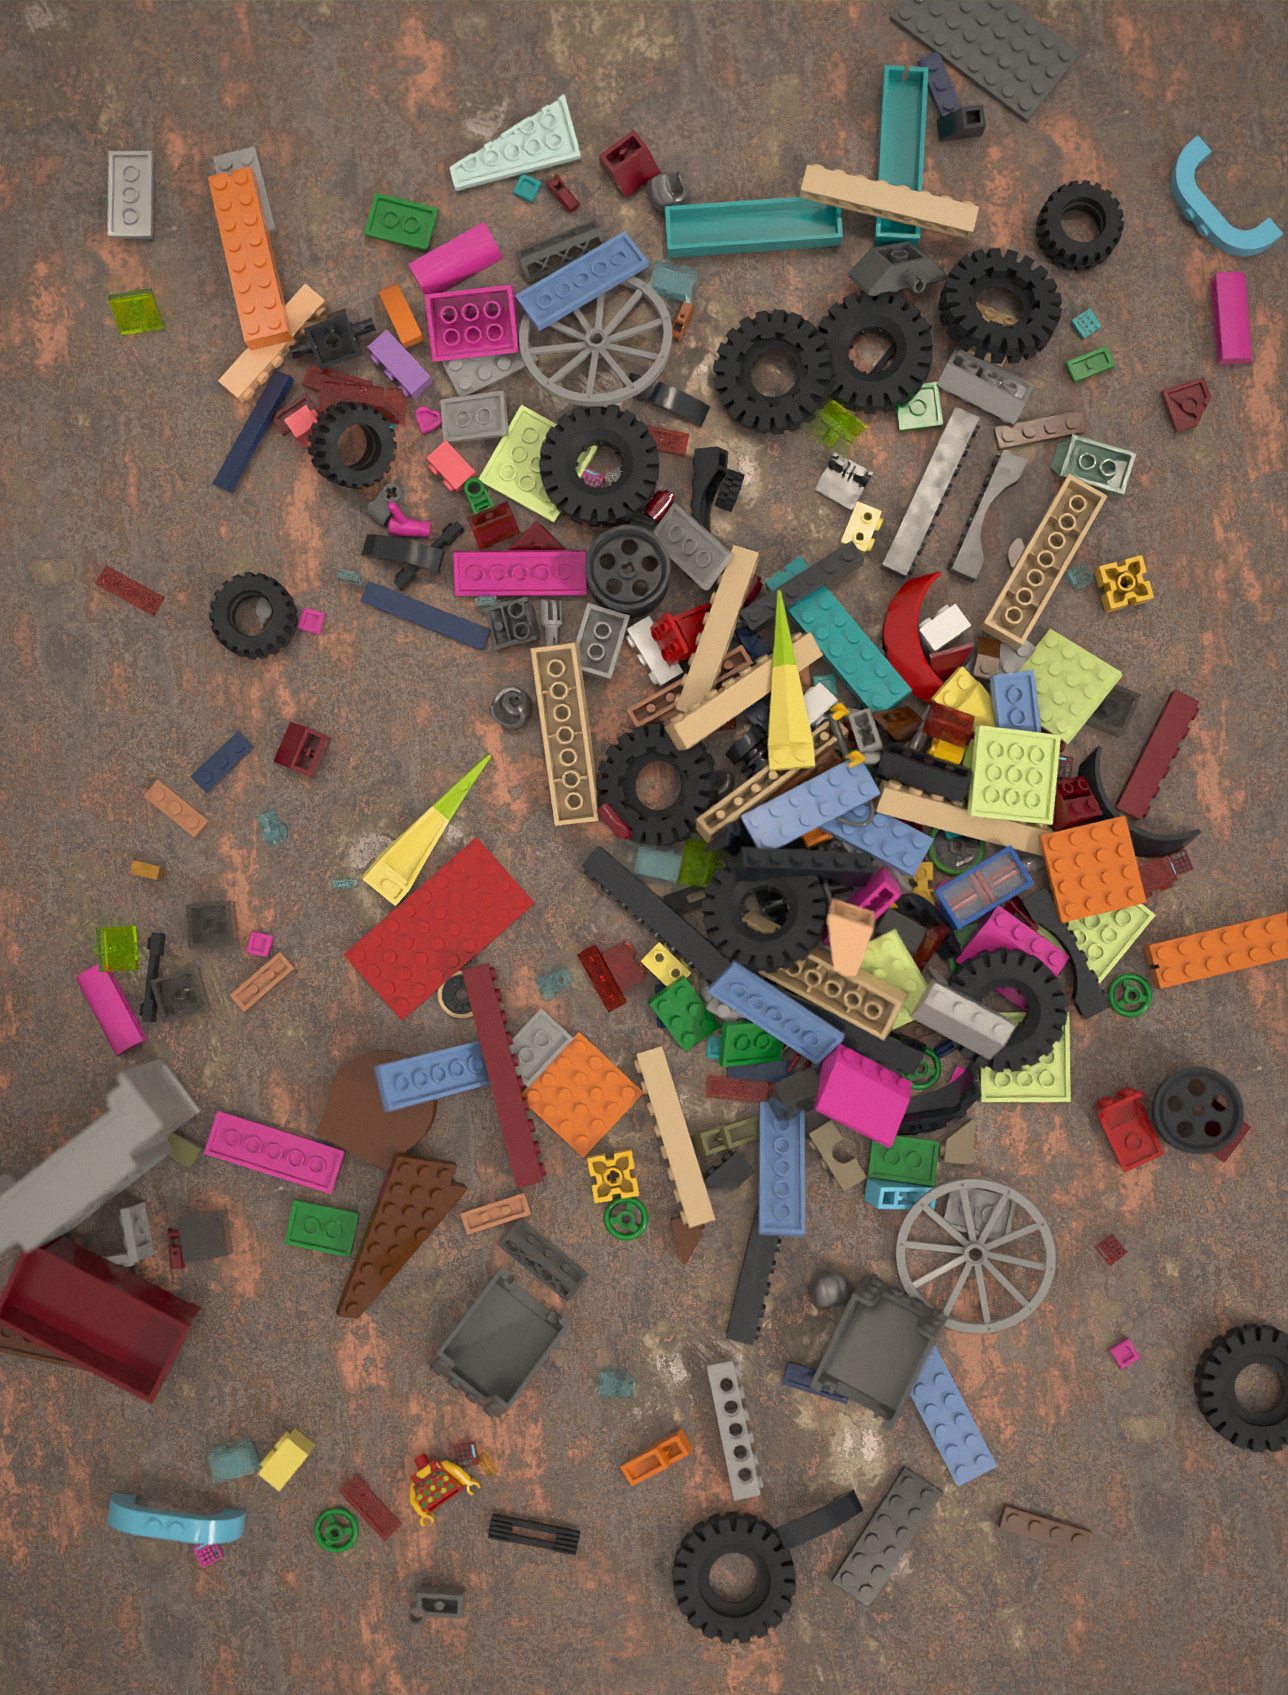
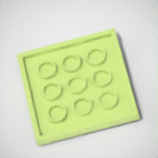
M521 405L508 427L509 436L502 437L479 479L485 486L555 524L561 512L557 510L554 503H551L546 494L540 475L539 461L541 458L542 442L545 443L546 434L551 426L555 427L557 424ZM597 446L587 448V452L583 451L577 460L579 467H576L579 478H581L596 453Z
M1050 629L1019 671L1034 670L1041 728L1050 734L1061 735L1060 740L1068 745L1123 675L1119 670Z
M980 725L975 726L971 768L973 774L970 779L967 816L1053 825L1061 735Z
M1143 904L1065 922L1068 930H1072L1076 935L1078 941L1075 943L1077 947L1085 952L1088 958L1086 963L1089 969L1095 971L1099 979L1097 983H1101L1155 917V914ZM1037 925L1039 930L1036 931L1030 926L1032 930L1066 954L1060 943L1047 930Z
M894 928L868 942L859 967L909 994L892 1028L893 1030L914 1020L910 1015L927 987L925 979Z
M998 1012L1011 1019L1015 1027L1019 1025V1021H1023L1026 1012ZM1067 1012L1066 1025L1062 1027L1064 1033L1060 1041H1055L1053 1044L1054 1050L1047 1057L1042 1055L1039 1058L1040 1062L1032 1067L1029 1064L1022 1066L1023 1070L1016 1072L1004 1069V1073L994 1072L989 1067L985 1069L980 1067V1102H1071L1069 1012Z

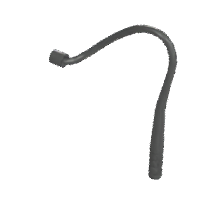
M834 712L828 714L827 718L843 758L847 761L849 758H845V756L850 753L838 720L832 718V715L835 714ZM872 799L868 801L870 815L863 822H852L839 816L834 819L850 826H865L872 821L875 815Z

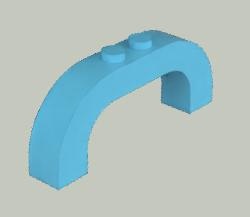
M1197 135L1185 146L1173 166L1171 190L1175 201L1183 210L1185 218L1196 225L1199 234L1202 237H1206L1213 246L1222 252L1233 256L1245 257L1265 251L1283 235L1282 231L1270 218H1267L1258 227L1251 230L1236 229L1226 221L1197 187L1195 170L1207 160L1212 152Z
M114 1492L110 1497L107 1523L111 1527L126 1533L189 1543L217 1544L237 1540L244 1532L246 1511L224 1508L218 1514L196 1515L142 1507L135 1504L136 1495Z

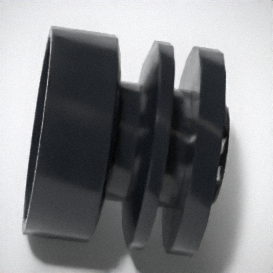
M759 723L745 733L724 754L734 765L742 760L746 763L740 771L742 774L749 768L753 770L746 777L747 780L769 765L768 744L765 745L763 743L768 733Z

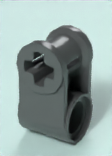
M395 483L386 484L368 506L366 514L385 527L389 519L393 517V514L387 507L388 503L393 501L400 507L405 499L404 492ZM391 492H396L397 497H391L389 494Z

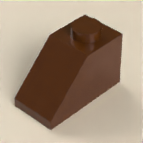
M978 637L971 676L976 681L990 684V676L997 675L1001 641Z
M679 1215L670 1218L682 1264H686L702 1237L701 1229H704L705 1225L701 1224L689 1228L688 1224L684 1225L682 1217Z

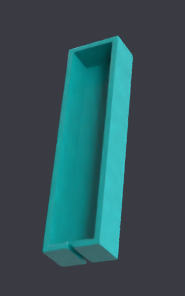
M885 65L881 86L877 180H884L893 186L904 185L909 187L910 190L919 192L922 190L928 67L909 66L906 80H902L904 66ZM875 217L873 245L878 244L879 246V244L886 246L909 241L917 248L920 239V227Z
M799 197L665 206L668 258L841 246L843 239L842 218H840L841 208Z
M798 556L784 567V573L780 570L765 582L767 592L770 593L809 568L808 564L801 556ZM826 586L812 593L785 612L802 634L811 632L823 654L821 657L864 709L870 708L871 713L893 709L911 696L912 689Z

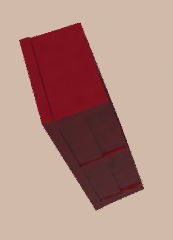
M59 1236L27 1253L24 1249L22 1250L0 1297V1325L152 1404L166 1381L201 1307L192 1302L189 1303L130 1272L131 1270L122 1265L118 1266L73 1241Z

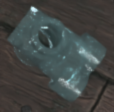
M275 810L256 816L259 826L262 827V839L264 842H268L269 847L280 844L288 838V828L283 822L278 823Z
M565 967L548 976L543 974L535 979V982L541 990L544 999L550 1002L557 998V993L574 982V979ZM560 975L564 979L563 984L559 983L558 981Z
M602 1370L600 1374L601 1383L598 1390L599 1396L608 1399L611 1396L628 1399L633 1397L635 1382L631 1377L624 1376L620 1378L615 1376L614 1372Z

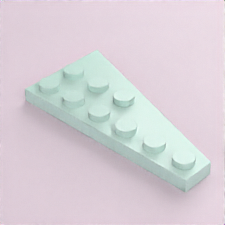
M565 94L560 96L551 105L543 107L534 116L527 117L502 133L501 137L495 141L488 142L484 145V148L474 154L471 153L449 167L455 191L581 159Z

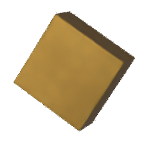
M133 861L130 874L163 881L166 867Z

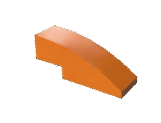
M397 283L378 292L403 347L408 348L423 341L421 331L399 284Z
M680 1429L643 1450L622 1464L620 1468L630 1485L633 1486L667 1469L670 1464L689 1455L693 1446L683 1429Z

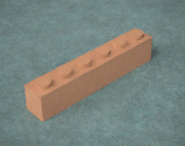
M743 645L726 654L714 688L717 691L723 687L722 683L730 678H737L740 676L739 671L745 667H753V662ZM682 679L626 709L635 728L641 725L648 727L649 724H659L677 713L674 702L677 694L681 695L684 688L681 686Z

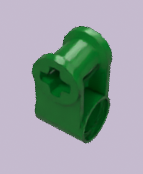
M474 477L468 479L464 484V490L477 522H480L482 518L490 514H498L482 481ZM479 485L481 488L477 494H471L469 492L470 486Z

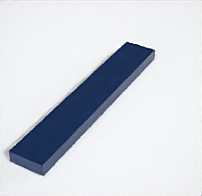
M277 370L274 371L212 484L232 493L294 381V378Z
M368 581L361 598V603L482 651L491 631L486 627Z

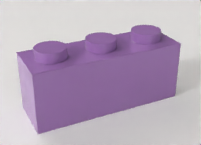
M387 329L367 346L370 352L369 358L375 365L381 364L385 369L383 373L390 381L394 379L400 385L398 389L405 397L410 395L415 400L433 383L431 376Z

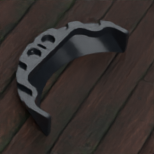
M1100 746L1093 748L1079 765L1077 773L1078 777L1084 776L1103 812V815L1093 823L1121 817L1109 801L1103 788L1100 775V755L1102 750ZM1127 821L1135 856L1142 858L1163 857L1179 852L1201 833L1199 829L1181 835H1159L1144 831Z
M737 819L736 821L728 822L704 846L703 850L704 852H709L721 848L732 857L734 855L737 857L741 847L756 848L742 820ZM768 890L755 892L762 917L782 926L787 920L785 914H789V910L783 908L767 913L766 905L764 904V899L780 896V894L774 891L768 892Z
M975 1061L970 1062L966 1070L945 1087L931 1093L910 1097L896 1135H916L922 1132L936 1131L947 1127V1122L955 1118L960 1120L967 1115V1110L975 1101H979L981 1098Z

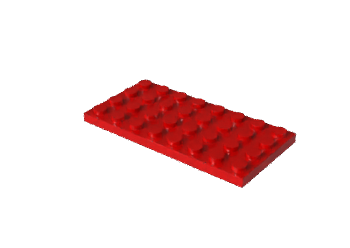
M476 837L344 955L403 1021L457 971L462 969L534 905L535 902Z

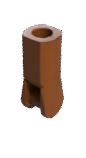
M686 301L681 302L672 323L673 338L678 343L681 342L695 309L693 304ZM675 325L682 327L681 332L674 329Z

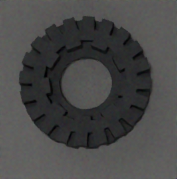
M989 248L987 255L983 249L973 251L971 257L965 255L951 269L939 299L938 311H942L940 320L943 326H949L946 333L953 341L961 337L958 347L966 353L972 346L976 347L973 357L983 361L986 354L991 353V363L1002 364L1005 356L1009 364L1019 363L1022 356L1025 360L1034 357L1037 351L1041 352L1052 337L1062 313V308H1059L1062 303L1061 294L1055 293L1058 287L1053 278L1045 280L1048 271L1042 265L1031 270L1035 260L1026 255L1020 263L1017 262L1018 252L1007 249L1004 258H1002L1000 248ZM993 287L1003 288L1012 292L1022 304L1023 314L1021 319L1010 326H1003V324L992 320L986 321L976 305L978 295L985 289Z
M773 309V313H768L766 310L756 312V318L751 319L747 316L739 321L741 326L737 330L733 327L725 335L728 338L726 344L720 343L717 350L720 357L719 360H714L713 371L716 373V378H713L714 387L719 392L718 398L722 406L728 410L727 412L748 429L751 428L755 432L763 434L770 432L773 435L784 434V430L793 432L801 428V423L807 422L809 424L816 418L814 413L818 409L822 411L828 401L825 398L827 394H832L834 387L832 376H835V364L832 362L833 354L823 335L810 321H806L801 315L793 312L787 314L785 310ZM771 349L787 351L794 357L798 367V376L793 387L787 393L777 397L765 396L758 392L751 379L752 366L755 360L762 353Z
M649 724L648 727L641 725L633 728L632 733L625 732L617 738L619 743L617 745L611 744L605 752L609 756L607 761L601 760L598 771L603 772L602 778H596V790H601L602 795L597 797L599 806L601 807L606 802L610 803L631 829L630 841L652 846L674 845L675 842H683L691 838V833H698L696 830V819L711 809L712 802H717L719 791L715 790V783H719L718 772L713 770L712 766L716 764L712 755L706 753L707 747L701 741H698L688 749L678 750L665 729V725ZM655 761H663L672 765L678 772L681 781V789L676 801L669 807L661 810L650 809L643 805L635 789L636 778L640 770L647 764Z
M1244 1324V1328L1241 1329L1237 1326L1226 1330V1336L1223 1337L1219 1334L1211 1341L1214 1346L1210 1350L1205 1348L1201 1355V1358L1204 1360L1202 1366L1197 1365L1195 1376L1198 1378V1383H1194L1195 1395L1199 1397L1198 1407L1207 1418L1208 1424L1233 1445L1244 1450L1249 1448L1252 1452L1264 1453V1449H1268L1271 1452L1283 1450L1282 1445H1288V1334L1271 1326L1263 1325L1262 1327L1257 1324ZM1251 1364H1267L1273 1367L1282 1378L1284 1386L1283 1396L1279 1404L1270 1411L1264 1413L1251 1412L1245 1409L1236 1397L1235 1382L1237 1376L1245 1367Z
M727 1512V1516L720 1517L719 1513L709 1516V1521L705 1523L700 1521L692 1527L693 1532L690 1535L688 1533L681 1541L680 1549L676 1552L673 1568V1589L678 1607L682 1615L687 1616L688 1623L695 1630L700 1628L702 1635L711 1640L716 1636L720 1638V1643L732 1644V1639H739V1643L743 1644L751 1642L750 1637L757 1636L760 1639L768 1635V1629L771 1626L775 1629L783 1621L782 1615L784 1613L788 1614L792 1605L791 1598L795 1596L796 1574L790 1550H784L778 1534L773 1530V1526L765 1520L762 1522L758 1521L755 1515L745 1513V1516H739L738 1512ZM728 1553H740L747 1556L754 1562L758 1570V1586L755 1592L742 1602H726L720 1599L710 1586L709 1574L712 1565L718 1558Z

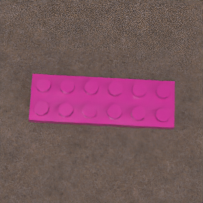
M483 550L453 552L455 596L587 595L586 550Z
M219 1110L217 1111L204 1154L332 1194L346 1150Z

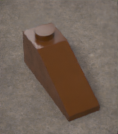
M909 706L872 713L873 718L889 733V737L896 742L909 741L924 721Z

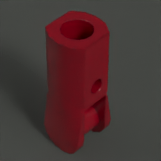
M555 174V178L551 181L547 180L545 184L566 211L571 214L579 208L580 203L561 178ZM560 185L562 189L557 192L555 188Z
M606 802L596 811L617 838L627 840L631 837V829L610 803Z
M180 1227L179 1230L168 1228L170 1269L185 1268L184 1228ZM173 1239H179V1245H174Z

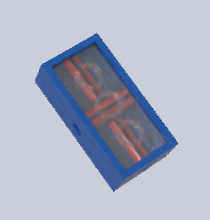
M1009 845L931 891L930 894L951 929L955 931L1030 887L1034 882L1013 847Z

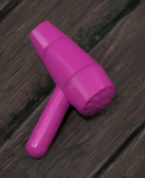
M390 501L387 507L394 516L388 521L389 534L399 537H430L431 521L407 518L395 502Z

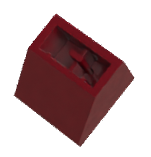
M632 130L599 155L601 168L625 199L646 185L648 180L660 174V170L648 147L635 130Z
M290 722L273 762L315 779L331 738L308 727Z
M1084 776L1057 780L1053 814V827L1056 832L1092 824L1103 815Z

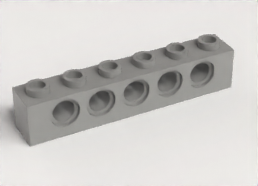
M732 1357L708 1361L706 1366L734 1501L761 1495L759 1488L764 1486L761 1473L756 1474L755 1466L759 1465L757 1452H752L750 1443H754L752 1429L747 1430L746 1421L750 1420L747 1407H742L741 1399L745 1398L743 1385H738L736 1376H741L738 1362L733 1363ZM722 1379H731L732 1385L729 1388H723L720 1385ZM732 1400L737 1403V1406L734 1410H727L724 1407L725 1403ZM733 1423H739L742 1426L738 1432L730 1431L729 1427ZM742 1445L746 1448V1451L738 1455L734 1452L736 1446ZM748 1468L751 1472L747 1477H742L738 1474L739 1470Z

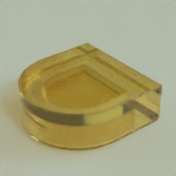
M484 1451L481 1453L478 1460L484 1472L488 1476L497 1473L498 1467L488 1452Z

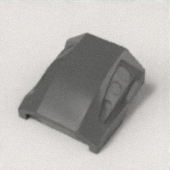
M528 597L483 608L488 618L494 651L540 640V629L535 610Z

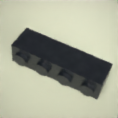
M888 741L884 748L877 774L887 779H894L908 786H914L926 790L928 793L938 794L947 797L949 800L961 803L973 774L971 768Z

